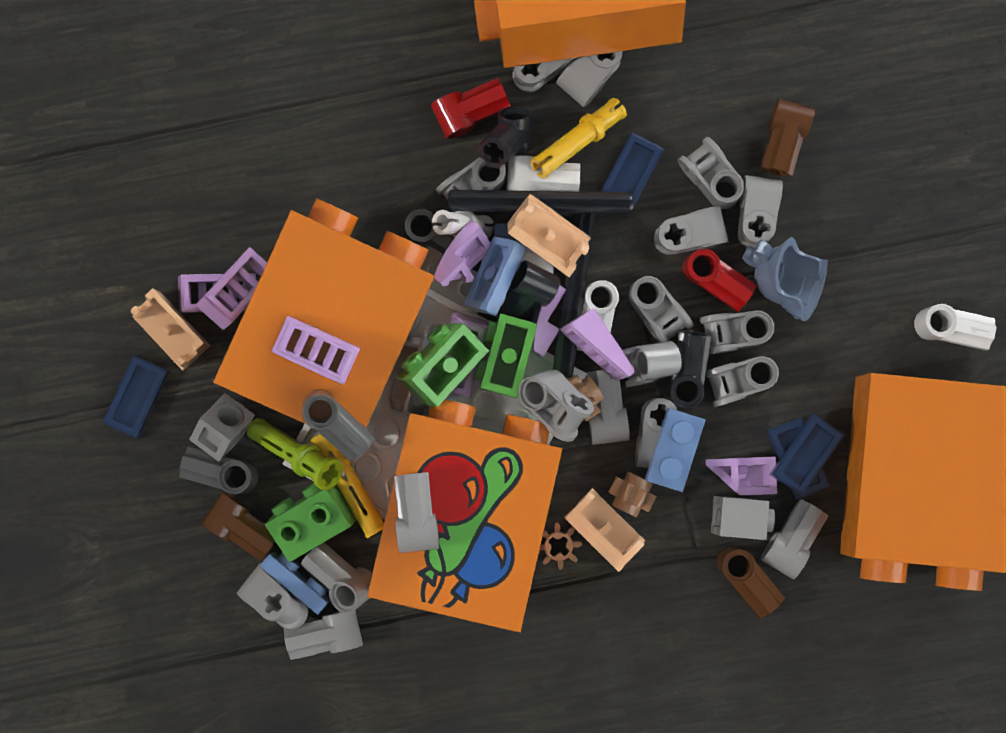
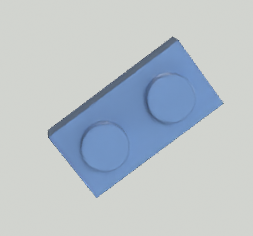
M494 236L464 301V305L475 311L496 316L505 301L506 293L515 273L521 265V259L527 247L517 241Z
M667 408L645 480L683 492L706 420Z
M276 552L269 554L260 565V567L316 614H319L331 601L326 595L329 590L313 576L309 579L303 576L297 570L300 565L295 560L289 562L283 552L280 555Z

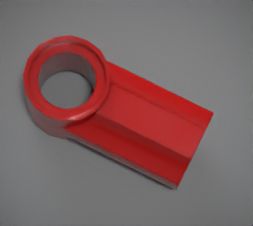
M498 78L464 93L460 91L450 93L431 104L447 140L471 131L476 127L477 123L497 115L501 109L511 107Z
M700 249L691 253L685 258L682 265L684 277L690 283L699 285L736 312H739L748 302L757 286L721 261L713 251L708 249ZM697 257L706 259L710 265V271L706 277L698 276L693 270V262Z

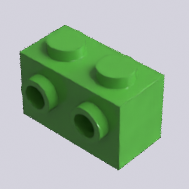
M504 314L499 315L497 322H489L484 343L491 344L487 359L482 358L478 362L474 378L481 381L479 389L515 399L518 398V387L523 380L537 323Z
M443 323L439 325L428 336L430 343L421 352H414L403 363L402 368L404 371L397 379L422 405L438 407L489 352L463 323H447L446 325Z
M312 483L302 491L304 496L293 502L291 497L271 509L274 515L266 522L265 526L289 562L348 529L356 521L337 485L325 491Z

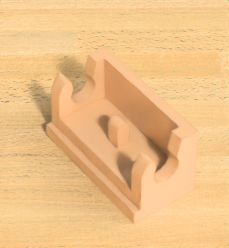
M532 194L527 196L507 223L508 234L568 277L575 271L577 265L575 263L580 255H586L589 250L588 241L590 236Z
M152 288L145 295L147 300L141 306H134L131 309L132 317L178 367L184 371L211 345L160 291Z
M593 488L564 516L618 572L644 546L645 540Z

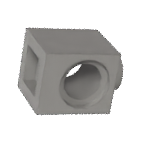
M224 393L199 419L189 440L220 462L245 435L255 415L241 403Z

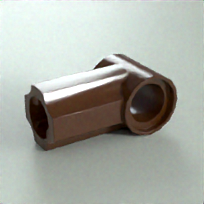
M778 99L770 121L769 130L771 134L760 169L780 177L791 178L793 176L802 142L806 140L813 122L814 108Z
M224 491L201 522L212 533L226 541H233L261 562L265 560L277 544L266 528V523L252 515L250 509L245 504Z
M728 546L720 552L717 559V568L760 619L771 614L781 605L785 597L748 551L741 547ZM735 555H742L745 559L743 570L737 574H731L728 570L729 560Z

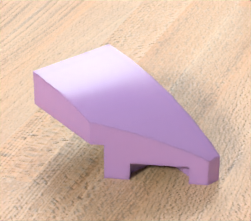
M470 220L445 251L434 275L435 281L440 285L448 286L449 281L458 279L465 283L473 282L474 276L470 270L486 255L491 244L478 224Z
M560 285L557 294L546 307L537 305L533 311L532 322L538 325L532 347L533 351L544 357L559 331L557 327L547 321L566 291Z
M776 457L706 459V466L739 495L777 494V480L769 475L776 465Z

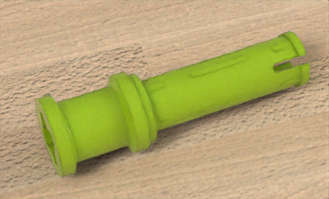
M256 418L249 424L247 429L248 438L289 462L297 475L311 478L315 486L325 491L333 488L339 482L343 474V465L337 458L326 457L321 454V450L314 444L298 442L288 434L269 424L263 418Z

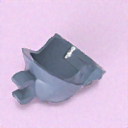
M793 237L788 238L780 246L774 248L763 240L758 242L755 249L752 246H748L742 259L748 265L756 267L755 280L757 281L759 291L767 299L782 305V308L794 316L795 319L807 321L819 302L826 279L828 260L819 259L818 257L801 252Z

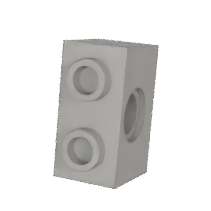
M714 496L711 533L725 537L766 540L767 532H772L774 528V509H769V501Z

